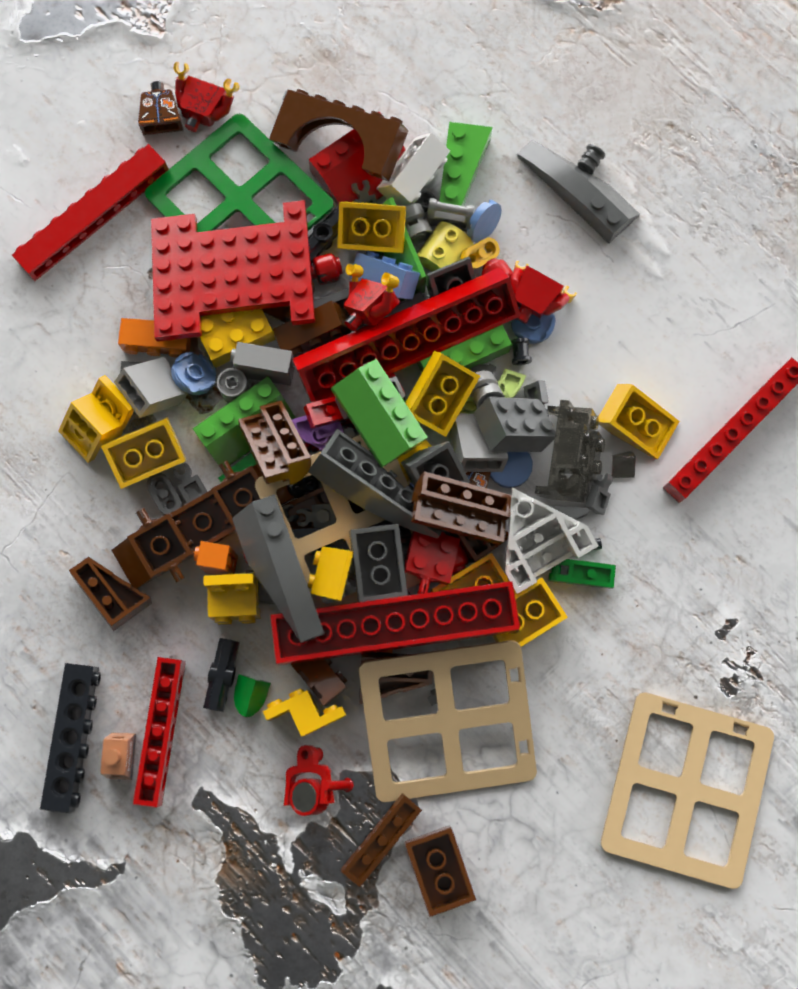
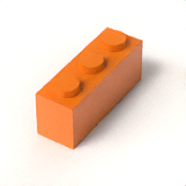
M121 318L118 345L127 354L136 355L138 352H145L150 356L169 354V356L177 358L182 353L190 352L191 338L157 342L154 338V320Z
M201 541L200 547L195 548L194 561H197L196 565L206 574H235L238 555L229 545Z

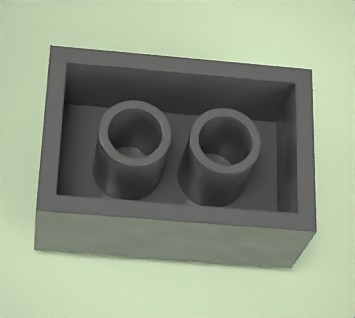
M488 397L473 413L490 452H542L558 437L540 399Z
M399 524L350 530L349 536L351 551L353 552L352 560L358 602L408 596Z

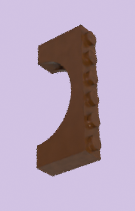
M301 89L296 91L287 90L269 140L279 147L297 152L303 140L313 131L328 125L348 126L359 133L363 142L364 161L362 169L370 176L390 181L409 132L403 125L402 120L393 116L390 119L384 118L382 114L376 111L367 113L364 109L352 105V108L338 100L330 102L318 94H315L314 97L309 96V93Z

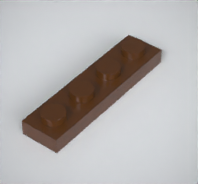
M402 793L340 869L341 872L357 886L361 887L421 813L422 809Z

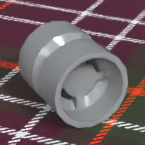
M420 203L406 206L405 227L413 245L426 241L433 233L429 221L424 220L426 214Z
M225 369L217 378V387L227 403L232 402L250 389L245 375L239 369Z
M476 372V374L480 375V378L470 395L477 409L488 397H505L492 372Z

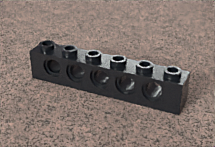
M65 663L40 810L71 813L75 812V808L79 807L81 793H78L79 784L83 782L85 776V769L82 768L83 760L87 758L89 752V744H86L87 736L91 734L93 728V720H90L92 710H95L97 704V696H94L96 686H99L101 680V672H98L99 667ZM79 683L85 685V692L81 696L76 693V687ZM78 706L81 709V716L75 720L72 717V710ZM72 730L77 734V740L74 744L68 741V734ZM67 755H70L73 759V764L70 768L64 765V758ZM63 779L69 784V789L66 793L62 792L59 787Z

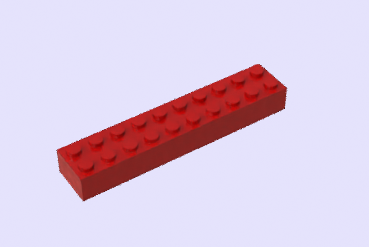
M497 268L382 319L376 326H365L292 358L310 402L313 403L335 397L331 391L334 385L356 369L375 359L378 360L385 373L389 375L432 356L434 351H444L520 317L510 277L501 268Z
M513 581L316 608L325 635L303 643L299 641L282 613L270 615L276 664L279 666L514 633L520 630Z

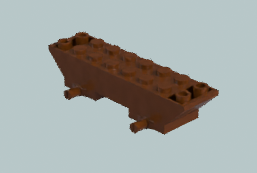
M228 461L224 462L228 471H226L221 463L219 467L226 478L220 484L159 519L151 520L145 508L137 511L136 514L143 525L138 531L127 536L124 541L111 550L131 585L138 589L167 571H170L177 583L185 578L178 565L194 556L195 548L200 547L201 541L218 543L237 532L232 518L251 502L260 500L255 483L262 474L257 464L251 465L243 471L233 472ZM288 485L276 491L281 506L295 498L290 494Z

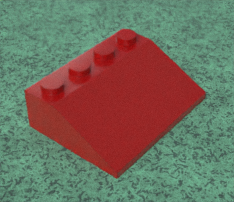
M355 129L309 159L310 172L338 207L339 202H352V200L358 199L357 195L353 193L351 185L357 183V187L361 191L364 187L362 183L364 180H367L370 184L369 195L375 194L376 200L384 196L376 189L383 179L370 176L362 169L364 146L359 133ZM404 146L402 147L398 160L406 150Z

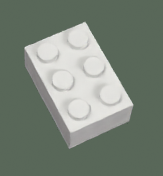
M432 133L416 137L397 161L390 181L383 180L376 189L387 199L393 197L396 206L415 203L421 196L420 191L424 185L427 186L434 179L433 173L436 169H440L447 162L446 156L450 150Z

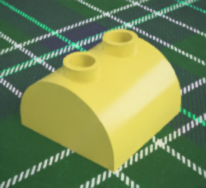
M439 222L417 255L421 265L433 272L461 260L462 251L474 243L465 232L448 222Z

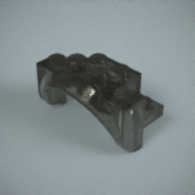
M560 400L559 406H547L549 415H555L558 418L548 486H536L535 494L551 500L585 503V496H588L590 492V482L597 481V475H600L602 471L600 455L605 449V439H603L599 431H595L599 427V416L596 415L592 408L574 407L569 400ZM565 474H572V475L567 479V476H566Z

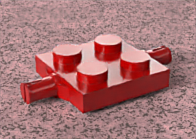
M412 531L404 570L405 573L412 574L421 580L418 594L428 593L430 582L450 584L460 542L459 538L442 532L437 539Z

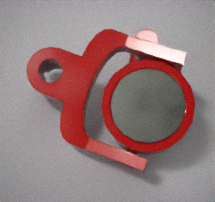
M313 745L301 746L297 751V765L288 768L286 771L284 806L291 805L294 812L301 816L322 814L330 803H335L333 791L344 790L345 792H350L353 789V781L350 778L331 781L330 768L318 763L323 759V751L320 747L316 748ZM308 772L321 776V779L303 778L295 781L299 775Z

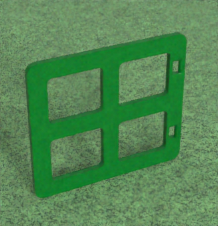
M243 114L233 115L145 190V196L148 201L164 217L185 215L166 195L192 172L199 171L225 197V200L197 223V232L216 230L236 212H240L253 225L275 223L252 199L280 175H284L312 202V205L306 209L307 216L311 214L314 217L307 223L308 231L334 208L332 198ZM239 134L246 138L269 160L266 166L242 186L236 185L210 159L211 156Z

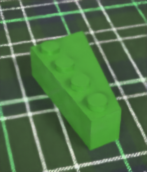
M449 122L446 147L450 152L446 156L447 162L443 168L439 202L464 206L491 140L493 127Z

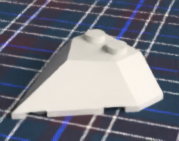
M512 488L505 574L509 581H513V588L518 594L537 583L535 577L571 556L579 558L597 548L598 544L587 525Z

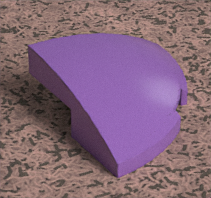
M306 416L292 419L303 441L319 448L320 451L323 450L337 429L343 432L340 421L311 429Z

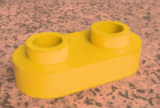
M487 237L463 250L460 259L470 257L473 270L489 260L496 258L499 255L500 248L495 239Z

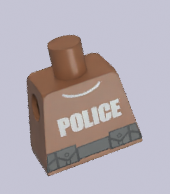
M112 732L104 738L101 775L107 779L132 780L136 734Z

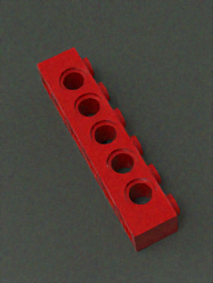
M157 657L133 804L160 807L163 804L186 661Z

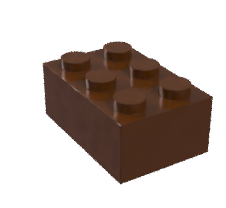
M450 825L405 841V846L429 917L476 900Z

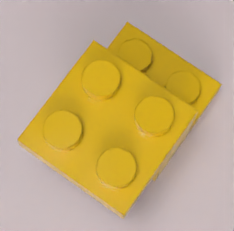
M104 375L98 378L92 393L71 402L58 432L89 463L95 460L103 444L122 435L134 409L116 385Z
M253 573L204 576V586L207 588L208 617L214 620L215 623H218V625H231L232 620H239L241 624L256 623V619H261V609L258 603V579Z
M302 688L288 694L290 698L285 701L277 699L267 704L268 709L263 711L267 721H272L290 712L301 737L347 716L344 707L338 708L337 704L324 709V715L321 716L311 692L308 690L304 691Z

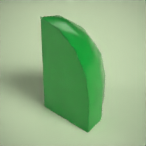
M239 674L233 697L239 714L243 717H251L256 714L264 705L271 683Z

